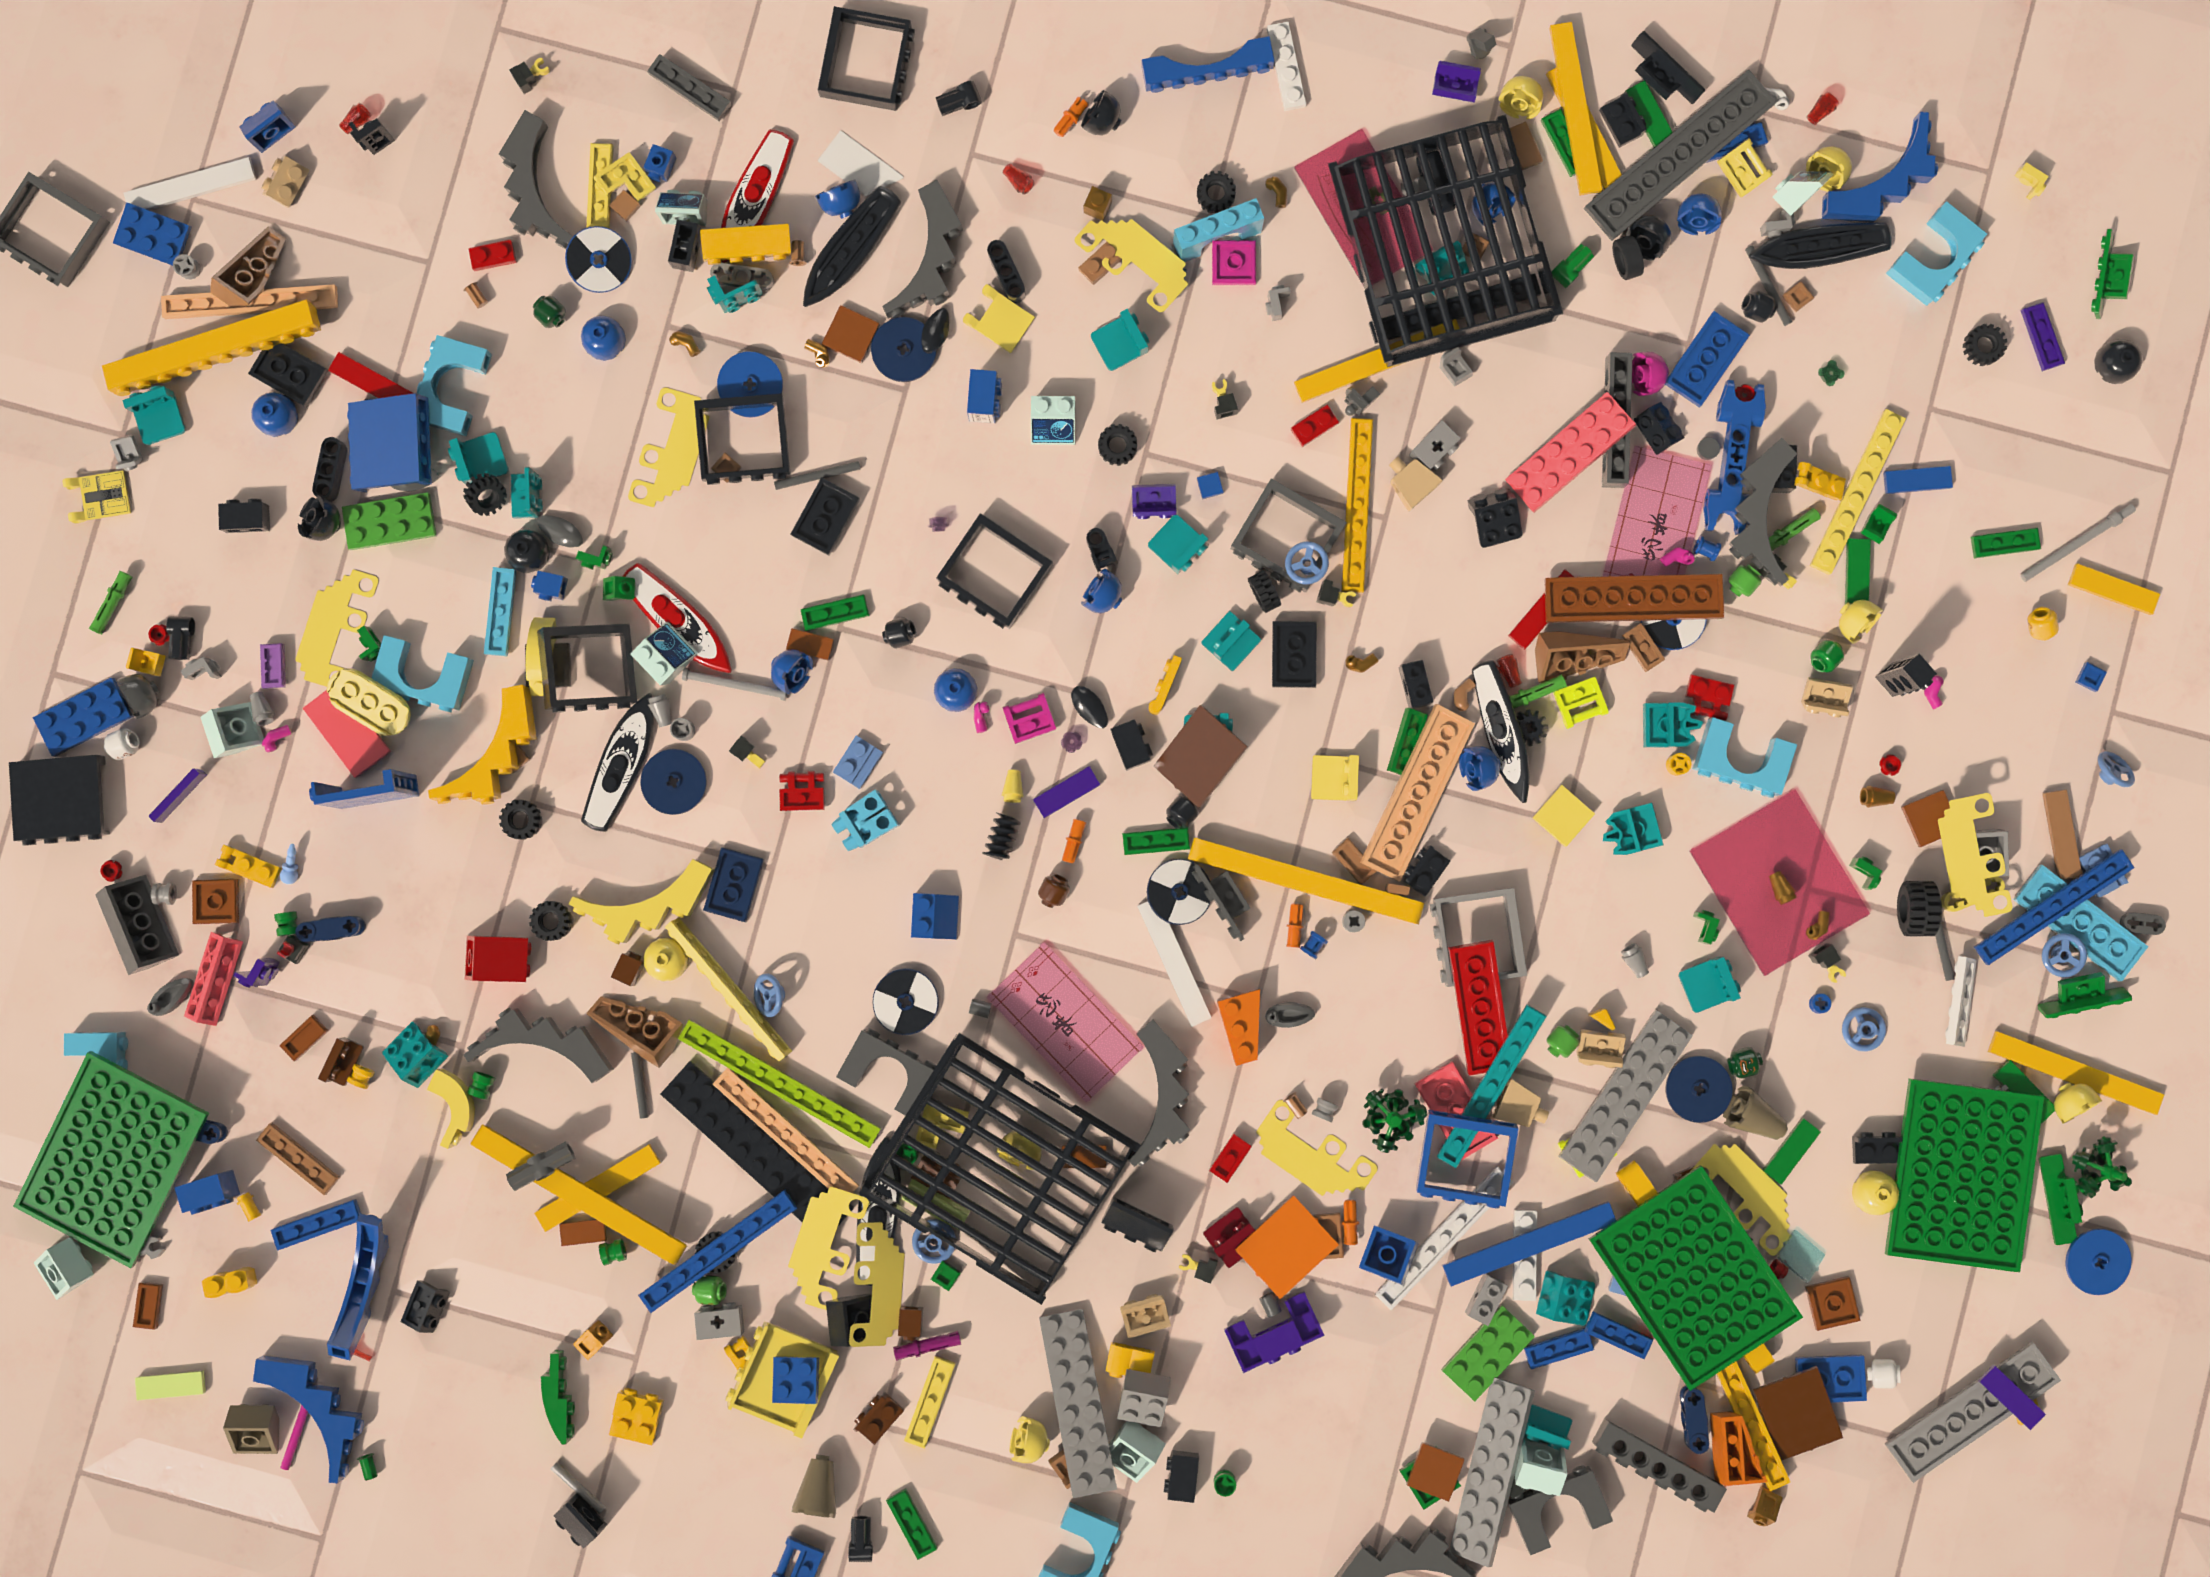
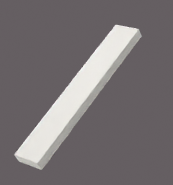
M247 157L124 192L126 202L146 210H152L257 179L252 160Z
M1148 902L1137 906L1191 1027L1211 1019L1212 1017L1170 924L1156 916Z

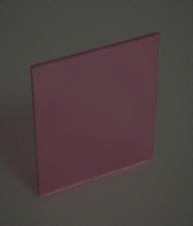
M1796 789L1790 790L1789 793L1689 851L1763 976L1769 975V973L1870 914ZM1778 871L1782 872L1797 891L1795 892L1797 898L1783 905L1776 901L1768 877ZM1819 911L1830 912L1827 933L1816 940L1809 939L1806 935V929L1818 921Z

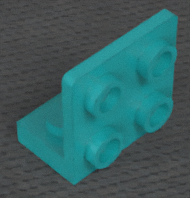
M530 467L524 468V474H511L513 519L538 518L540 512L543 511V501L539 499V490H542V478Z
M411 1022L382 1052L400 1079L416 1088H419L448 1057L444 1050L430 1043L414 1022Z

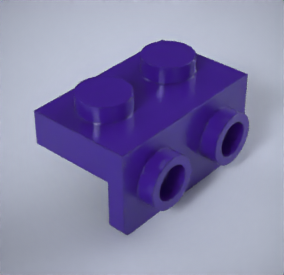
M1439 61L1434 77L1432 95L1475 103L1481 68Z
M1132 485L1133 517L1149 519L1150 516H1159V518L1166 519L1171 518L1172 515H1177L1176 485Z
M258 958L251 971H237L233 976L239 979L238 983L248 988L251 986H266L277 975L279 971L277 967L280 962L273 958Z

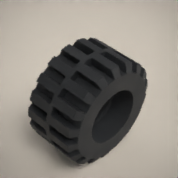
M1904 881L1897 897V918L1903 935L1935 936L1939 930L1942 917L1941 896L1934 881Z

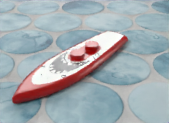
M768 130L733 190L726 206L721 228L761 226L776 196L794 144V140L789 135L778 130ZM721 260V263H726L729 260Z
M636 563L626 570L622 577L635 579V598L633 601L657 629L666 622H669L698 652L693 659L694 661L717 671L732 672L729 657L718 634L688 601L642 564Z

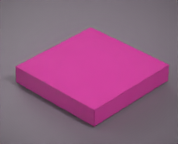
M1256 240L1212 241V285H1256Z

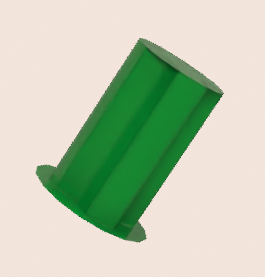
M374 1453L357 1458L360 1461L365 1481L378 1476L373 1459Z

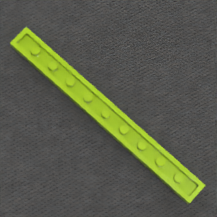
M688 1020L678 1040L868 1148H871L881 1130L875 1124L692 1020Z

